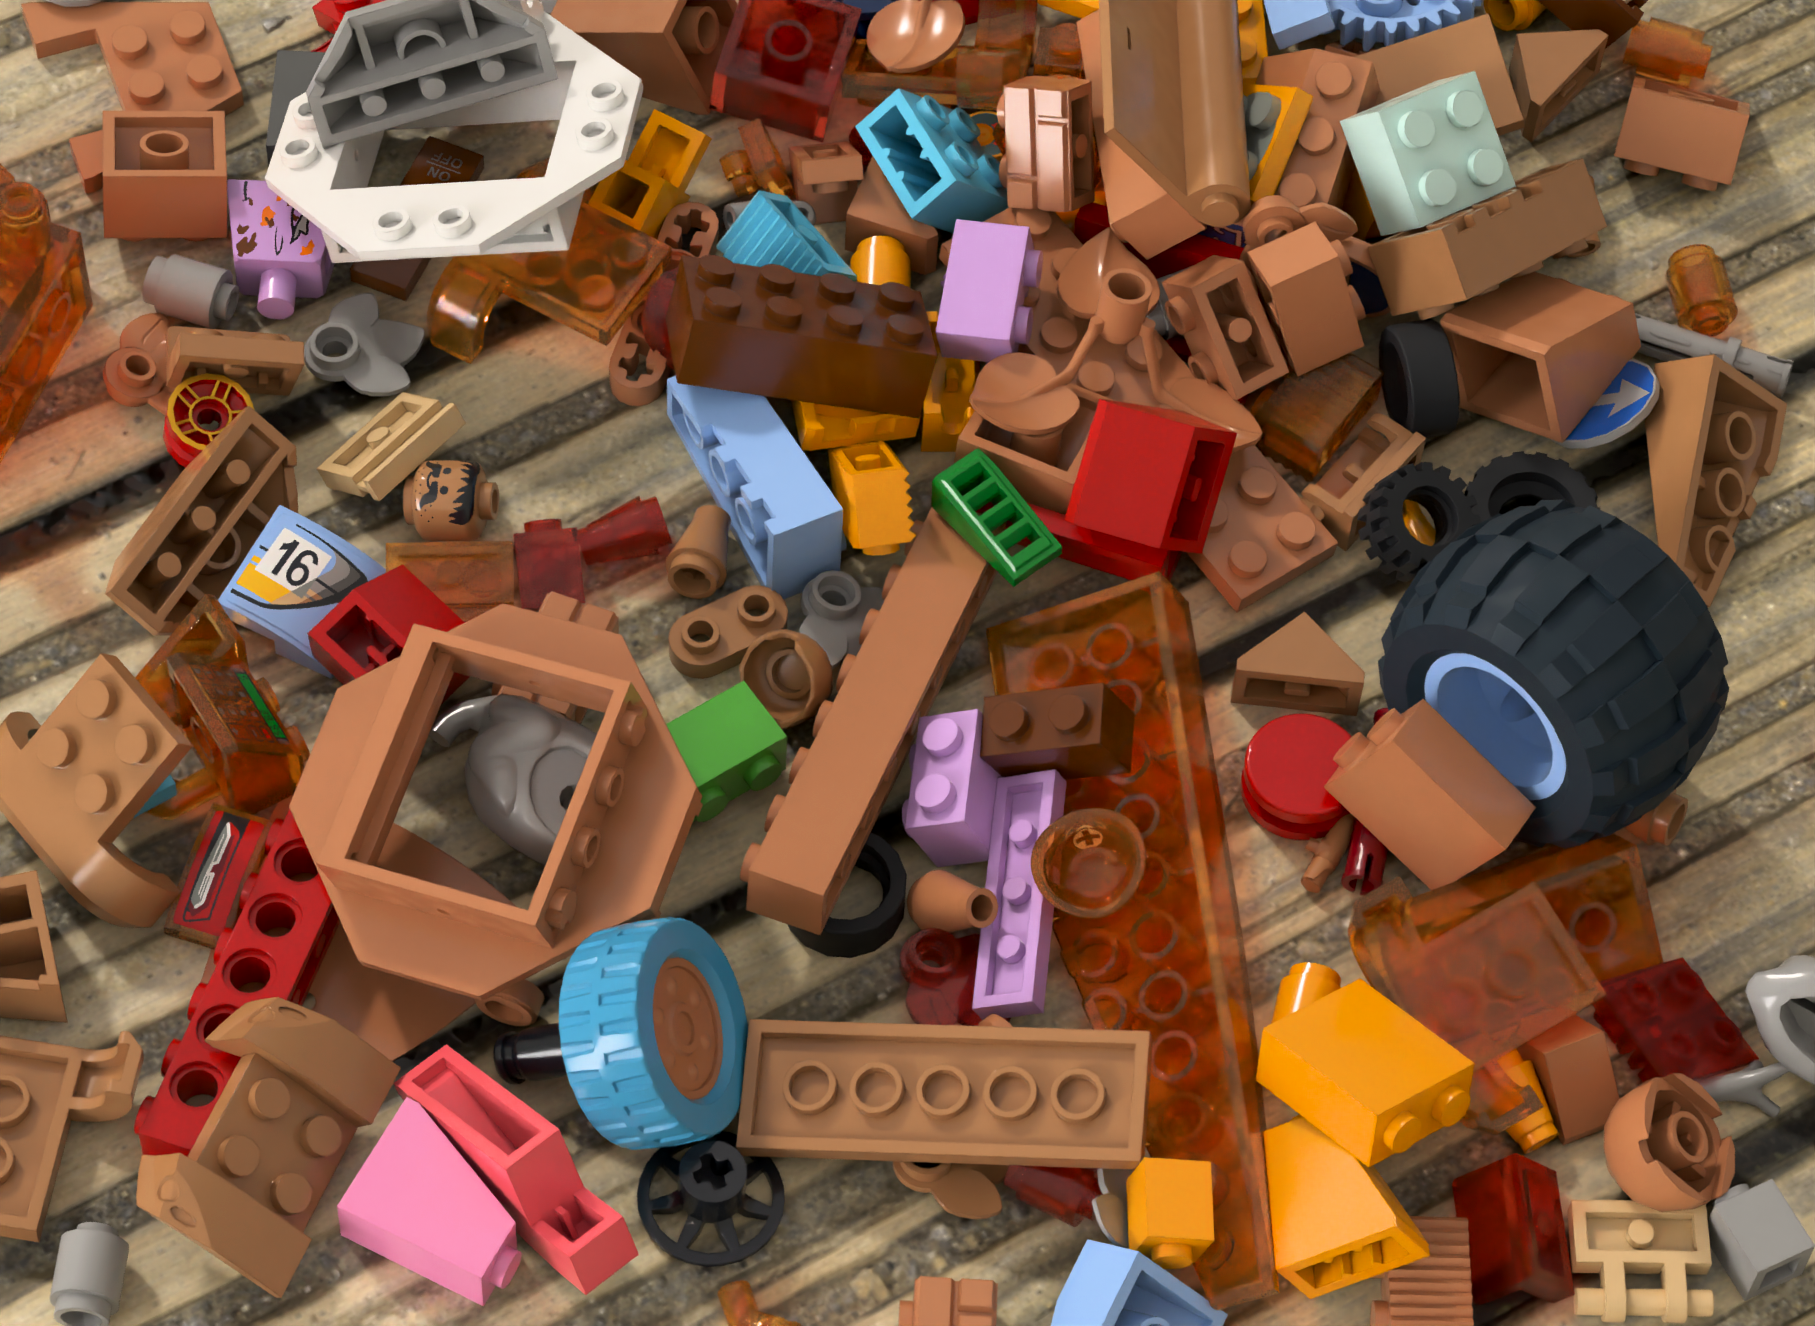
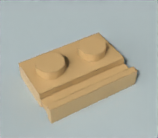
M402 392L316 469L328 488L361 497L370 493L374 500L380 501L461 429L466 422L457 406L453 403H449L443 408L439 400Z

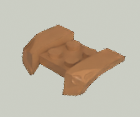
M273 997L245 1003L204 1040L213 1048L241 1058L188 1157L181 1153L141 1156L137 1180L136 1205L202 1247L274 1297L282 1298L312 1240L303 1233L357 1128L373 1123L401 1067L334 1019L285 999Z

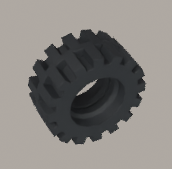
M1421 462L1416 466L1412 463L1380 480L1364 496L1363 501L1367 505L1359 509L1358 520L1366 522V526L1358 530L1360 541L1369 540L1371 547L1365 550L1370 560L1377 556L1382 560L1379 569L1386 575L1396 570V580L1407 582L1415 578L1421 568L1466 529L1481 522L1480 515L1472 514L1471 508L1477 505L1474 495L1472 494L1467 497L1464 495L1462 490L1467 484L1461 477L1454 481L1449 479L1450 469L1440 466L1433 470V463ZM1404 500L1415 501L1427 509L1434 521L1436 530L1433 546L1420 543L1407 530L1402 516Z

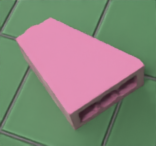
M406 1097L337 1205L341 1236L484 1306L496 1286L501 1289L507 1287L520 1264L522 1253L517 1250L516 1222L418 1102Z

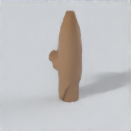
M1351 813L1341 817L1328 831L1326 836L1322 838L1321 842L1310 837L1305 849L1314 853L1311 863L1301 878L1303 887L1308 891L1319 893L1328 876L1336 870L1351 841L1355 817Z

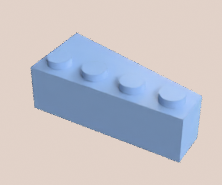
M676 376L668 378L667 415L717 506L729 514L731 518L730 530L761 586L771 588L772 591H776L783 599L802 593L807 583L819 574L831 570L840 571L841 551L847 548L842 529L843 508L766 397L677 383Z

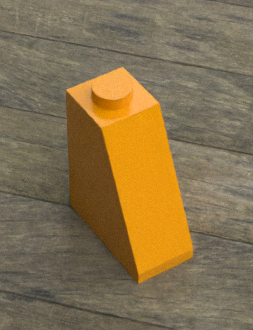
M1300 1114L1293 1117L1289 1122L1263 1131L1275 1269L1309 1299L1430 1256L1428 1242L1374 1165L1367 1167Z

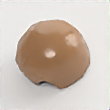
M775 629L766 632L765 635L760 636L750 644L739 665L740 682L743 680L746 682L782 730L798 726L817 715L824 700L829 699L833 691V668L826 651L808 635L796 631Z

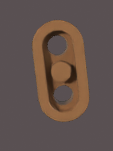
M753 585L741 588L683 615L672 625L669 632V657L673 666L680 673L688 677L704 679L739 665L750 644L757 638L771 630L787 629L788 608L786 602L779 593L774 590L772 591L771 588ZM762 610L766 613L761 616H752L747 611ZM697 634H704L709 636L710 639L706 642H696L691 637Z

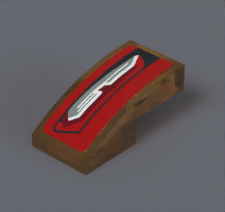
M212 804L179 880L177 888L181 892L171 903L164 925L165 935L215 950L224 928L230 927L234 929L242 912L239 908V901L244 883L251 872H258L266 856L265 843L274 821L219 804Z

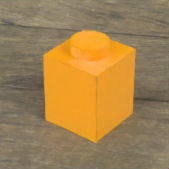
M1144 1157L1126 1180L1129 1249L1141 1252L1163 1269L1188 1267L1193 1262L1195 1263L1214 1241L1211 1162Z

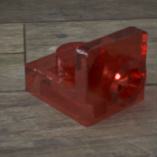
M543 519L524 523L525 533H515L511 540L512 551L515 554L520 608L539 610L546 594L551 591L577 599L584 605L585 596L577 527L562 529L561 519Z

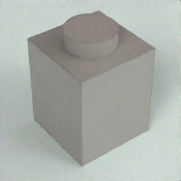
M1773 1179L1751 1189L1747 1184L1736 1185L1728 1189L1725 1194L1716 1198L1713 1202V1210L1708 1219L1710 1247L1744 1301L1802 1275L1815 1245Z

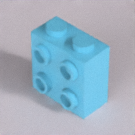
M898 88L855 126L913 220L953 234L956 219L983 222L1009 208L1007 206V188L1001 185L999 179L1000 162L989 153H985L977 140V137L981 134L980 129L963 109L956 107L953 110L940 105L929 95L920 97Z

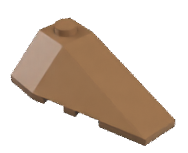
M1715 354L1655 363L1654 373L1660 382L1659 399L1650 414L1645 418L1658 547L1668 554L1686 574L1707 607L1711 606L1736 551L1733 539L1740 520L1750 519L1755 510L1757 502L1752 497L1758 480L1760 477L1770 476L1777 462L1787 403Z

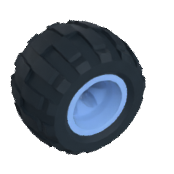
M1541 500L1535 506H1520L1503 515L1499 513L1466 529L1418 571L1390 618L1391 622L1381 638L1385 655L1378 660L1379 677L1389 711L1395 708L1402 714L1422 699L1434 708L1536 807L1514 840L1541 848L1546 843H1550L1567 849L1583 845L1588 841L1607 837L1638 821L1645 813L1655 809L1687 779L1696 762L1702 756L1717 730L1720 714L1725 709L1729 686L1724 675V667L1728 664L1722 637L1706 603L1686 574L1653 541L1619 518L1590 505L1587 508H1582L1565 500Z

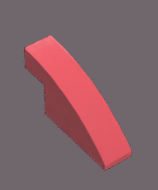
M447 1044L393 1083L403 1101L408 1097L422 1106L516 1222V1232L557 1272L582 1293L587 1295L639 1255L623 1216L583 1186L560 1129Z

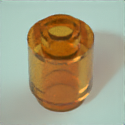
M1651 16L1650 22L1640 19L1639 23L1632 27L1622 64L1636 67V74L1689 88L1692 77L1704 80L1713 46L1703 43L1706 31Z
M1704 244L1689 245L1674 252L1668 259V270L1665 274V280L1678 326L1710 337L1721 334L1738 314V308L1724 260L1715 254L1712 247Z

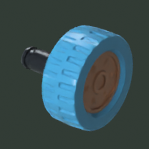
M667 917L626 923L591 934L576 948L566 967L560 990L559 1023L526 1028L520 1033L514 1031L505 1032L499 1036L494 1045L493 1059L495 1068L505 1082L517 1085L523 1083L526 1079L541 1081L568 1076L580 1108L592 1126L603 1137L622 1148L643 1150L672 1147L708 1139L719 1134L730 1124L741 1104L748 1023L738 982L725 954L715 940L703 928L691 921Z

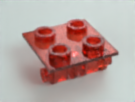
M1683 957L1601 980L1593 985L1598 992L1591 1000V1005L1595 1009L1593 1013L1594 1020L1602 1026L1613 1043L1616 1044L1615 1048L1620 1054H1626L1635 1050L1628 1058L1627 1064L1632 1070L1643 1067L1637 1074L1643 1083L1652 1078H1662L1672 1073H1681L1694 1081H1698L1747 1066L1752 1061L1759 1060V1057L1743 1038L1740 1029L1728 1018L1706 989L1700 976L1691 969Z

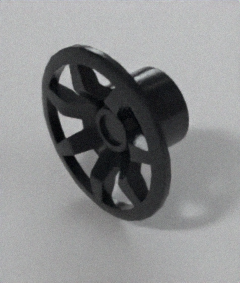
M721 1131L719 1134L708 1139L659 1148L646 1163L639 1178L637 1190L638 1213L649 1237L663 1251L675 1259L693 1265L705 1267L725 1266L741 1262L754 1255L775 1234L784 1210V1185L780 1173L770 1157L748 1156L754 1162L746 1164L743 1156L736 1148L737 1135L726 1131ZM691 1147L683 1155L681 1161L672 1157L678 1152ZM662 1167L678 1183V1189L669 1195L650 1200L651 1183L658 1170ZM762 1173L768 1179L772 1190V1207L752 1199L745 1193L746 1186ZM683 1209L688 1213L686 1223L677 1243L659 1228L653 1217L654 1214H674ZM736 1212L747 1218L767 1220L758 1235L740 1246L732 1216ZM705 1223H714L718 1236L727 1251L704 1253L689 1248L700 1235Z

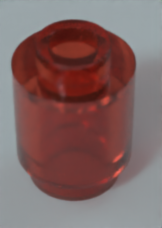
M1009 1165L1004 1180L1006 1187L1016 1191L1017 1200L1072 1227H1077L1084 1217L1091 1221L1096 1219L1092 1200L1097 1196L1103 1195L1098 1183V1168Z

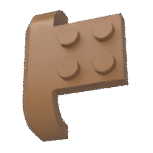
M101 653L42 726L31 713L20 711L10 713L0 724V811L68 893L85 909L115 926L151 928L181 891L167 875L152 872L139 866L126 857L113 842L193 745L118 657Z
M129 1031L120 1032L118 1044L115 1047L102 1050L84 1049L0 1035L1 1237L33 1242L40 1241L72 1121H112L125 1116L131 1110L144 1061L143 1049Z

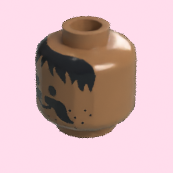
M425 461L419 466L415 475H409L405 480L403 490L405 521L408 525H415L418 534L427 541L477 540L481 537L487 520L497 519L499 512L498 485L496 482L487 481L484 469L476 461Z

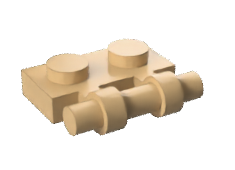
M1571 1200L1567 1215L1572 1273H1599L1600 1288H1575L1573 1296L1575 1315H1598L1601 1317L1602 1322L1624 1323L1626 1316H1661L1663 1323L1684 1324L1687 1317L1713 1316L1714 1296L1712 1290L1687 1289L1686 1275H1707L1712 1264L1706 1204L1691 1210L1659 1212L1638 1204L1633 1200ZM1625 1274H1660L1661 1289L1626 1288Z

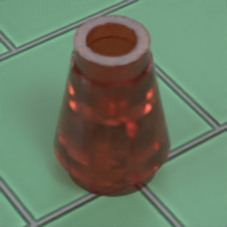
M638 495L590 522L586 527L575 530L587 566L598 562L600 564L659 555L658 548L672 544L656 496L641 501Z

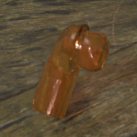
M206 766L179 781L173 779L176 783L177 795L145 813L163 820H174L222 795V790L215 775Z

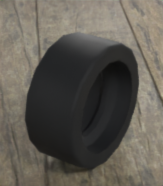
M1432 318L1387 326L1382 331L1379 342V370L1381 387L1389 418L1413 434L1417 431L1426 438L1450 434L1457 427L1460 396L1454 357L1443 328L1439 322Z
M871 832L854 866L870 872L881 883L883 897L879 907L868 915L851 920L829 917L821 935L788 925L790 931L806 947L826 956L853 958L876 951L893 938L904 918L907 874L899 854L882 837Z

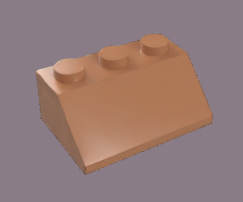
M1317 48L1264 57L1257 77V85L1298 87L1313 96V102L1274 195L1288 198L1298 208L1315 203H1327L1342 210L1352 173L1355 169V162L1340 121L1375 106L1380 87L1373 62Z

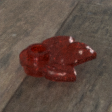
M928 928L911 936L903 944L899 956V969L904 979L910 984L905 1003L908 1013L915 1024L956 1025L958 1022L963 1026H978L979 1022L982 1021L972 1010L980 934L955 938L945 930ZM931 960L938 963L940 967H930L922 961ZM1011 1017L1004 1019L1010 1023Z

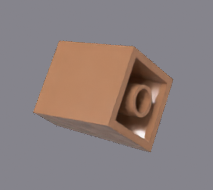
M557 0L550 14L553 18L641 78L644 88L643 98L698 115H709L750 29L735 0Z

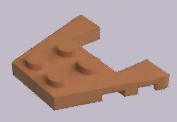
M28 2L21 4L24 22L38 59L93 44L99 45L123 111H225L226 116L244 105L240 83L209 2H98L90 6L63 7L50 2ZM103 130L69 138L71 154L85 193L96 192L103 187Z

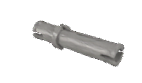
M1635 313L1641 343L1638 353L1665 362L1715 354L1776 397L1782 399L1794 361L1741 346L1742 340L1731 336L1727 342Z

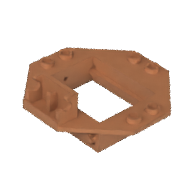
M502 603L448 632L414 623L399 657L337 688L289 808L355 955L362 966L483 1001L569 957L581 942L594 932L626 923L659 919L661 915L659 911L694 817L699 816L703 806L701 803L703 796L622 635ZM454 672L605 713L528 910L376 867Z

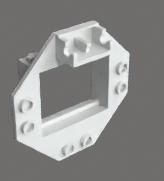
M504 0L543 23L558 79L386 130L560 120L545 177L367 188L385 130L323 148L305 92L290 101L265 181L270 190L321 229L332 263L569 250L584 191L624 167L644 89L641 78L546 13L542 2L539 0Z

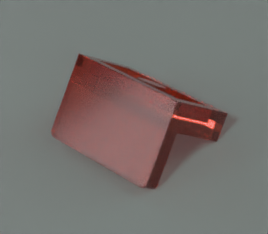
M1514 1153L1454 1179L1452 1188L1456 1217L1468 1219L1473 1303L1483 1305L1520 1289L1550 1303H1555L1575 1295L1555 1170L1518 1153Z

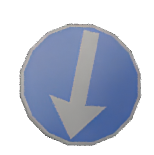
M1630 359L1563 443L1555 440L1552 441L1567 449H1588L1610 443L1632 431L1650 414L1659 399L1660 382L1651 367L1635 359Z

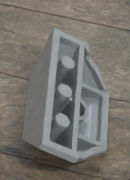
M385 0L345 13L306 91V95L322 147L324 148L557 80L558 75L543 23L504 0Z

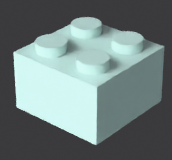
M1475 71L1434 81L1340 121L1381 236L1424 227L1516 186Z

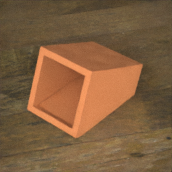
M1532 272L1501 284L1498 289L1477 296L1446 312L1440 320L1441 327L1447 335L1454 357L1459 386V407L1561 443L1566 440L1626 363L1641 348L1633 303L1622 300L1614 295H1606L1572 284L1567 280L1553 278L1538 272Z

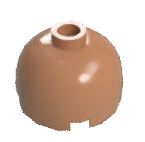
M1672 1073L1662 1078H1652L1620 1098L1611 1110L1604 1126L1606 1165L1618 1186L1634 1202L1659 1212L1696 1209L1725 1194L1735 1174V1148L1731 1136L1723 1139L1720 1138L1719 1130L1713 1118L1723 1115L1718 1104L1700 1083L1681 1073Z

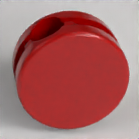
M1289 714L1278 717L1262 726L1253 736L1247 747L1240 784L1243 802L1252 818L1269 832L1283 838L1309 840L1310 837L1314 839L1325 837L1341 817L1350 814L1324 786L1339 767L1333 760L1335 754L1352 736L1337 723L1313 714Z

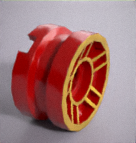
M206 373L189 377L175 388L168 400L163 439L168 453L178 464L187 467L244 408L250 406L254 409L249 394L239 383L222 375ZM213 421L219 423L218 428L212 431L200 427L201 424H211Z

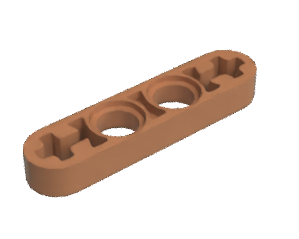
M686 202L672 208L665 217L610 358L609 386L612 394L622 403L630 406L650 404L659 398L665 388L674 364L668 332L661 336H649L639 329V325L649 318H666L673 289L664 287L657 281L662 273L670 270L678 271L682 255L701 258L705 255L716 254V245L719 242V221L716 213L709 206L699 202ZM691 227L701 229V231H696L693 235L689 253L682 250V234H687ZM639 354L646 356L647 374H641L638 381L627 379V376H632L636 371L639 363Z

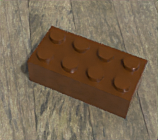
M705 255L701 258L681 256L665 318L677 383L913 418L920 417L938 356L921 291L912 290L908 286L895 282H887L882 285L856 282L836 273H827L822 276L797 273L777 264H767L762 267L738 264L717 255Z

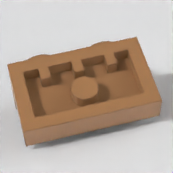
M171 326L166 333V387L176 388L189 377L208 373L222 375L239 383L247 393L289 396L305 365L304 342L290 341L289 336L285 334Z

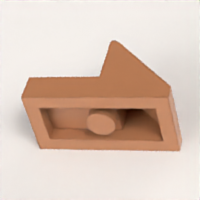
M848 141L788 147L796 201H804L813 207L816 213L815 224L846 221L847 211L858 189L857 180H864L862 155Z

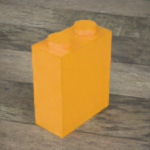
M1359 978L1264 1027L1256 1081L1367 1167H1371L1395 1153L1405 1152L1415 1142L1443 1127H1450L1456 1124L1465 1116L1471 1100L1469 1093L1475 1063Z

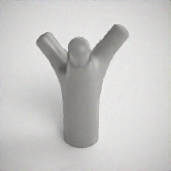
M1754 1060L1746 1068L1735 1073L1693 1080L1700 1083L1716 1103L1723 1101L1747 1103L1757 1106L1774 1118L1780 1113V1107L1762 1093V1087L1790 1071L1780 1062L1764 1067L1761 1061Z

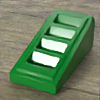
M979 448L970 452L933 479L931 507L1013 587L1062 554L1061 544L996 464ZM991 502L994 505L982 515H977L976 511L987 503ZM1008 520L1013 524L997 536H994L992 531ZM1025 537L1032 542L1012 557L1006 551Z

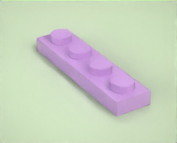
M1056 769L997 778L985 888L992 891L996 896L998 912L995 920L989 926L981 928L972 1005V1010L982 1020L990 1014H996L1002 1018L1044 1013L1067 783Z

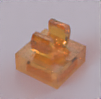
M760 118L738 127L746 150H735L719 159L724 175L728 182H732L736 195L738 197L749 195L759 189L761 185L766 192L788 197L794 195L795 191L779 148Z

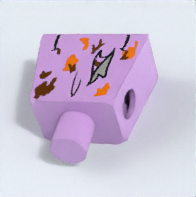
M228 179L227 195L236 282L239 292L243 295L258 296L257 309L263 316L270 319L288 318L294 313L296 297L319 298L326 293L335 263L331 262L321 229L270 190L266 181Z

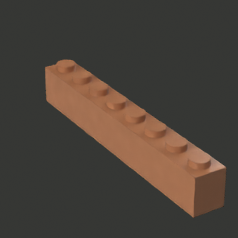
M932 507L924 522L920 520L914 521L911 529L916 536L911 542L905 544L904 555L907 557L903 565L893 564L891 566L882 591V600L885 601L881 609L871 608L867 613L859 637V644L862 646L857 656L847 654L836 682V690L839 692L834 702L824 700L821 704L813 726L812 734L815 739L810 749L805 747L799 748L791 766L789 784L792 785L786 797L779 794L774 797L767 813L764 827L767 834L762 844L759 845L753 842L747 850L740 871V880L748 883L747 911L821 935L908 757L911 746L917 738L919 717L928 715L997 574V571ZM1007 522L992 531L993 535L997 536L1006 530Z

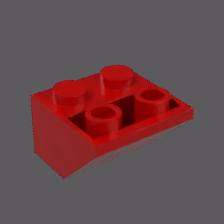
M1099 399L1064 521L1159 549L1202 554L1237 433L1184 411Z
M402 564L354 588L307 634L312 656L345 685L399 657L414 623L448 632L465 622ZM454 672L441 705L470 676Z

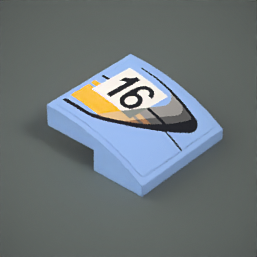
M279 505L218 599L217 611L219 616L274 640L276 654L332 679L333 675L312 656L307 633L354 588L388 571L338 535L308 518Z

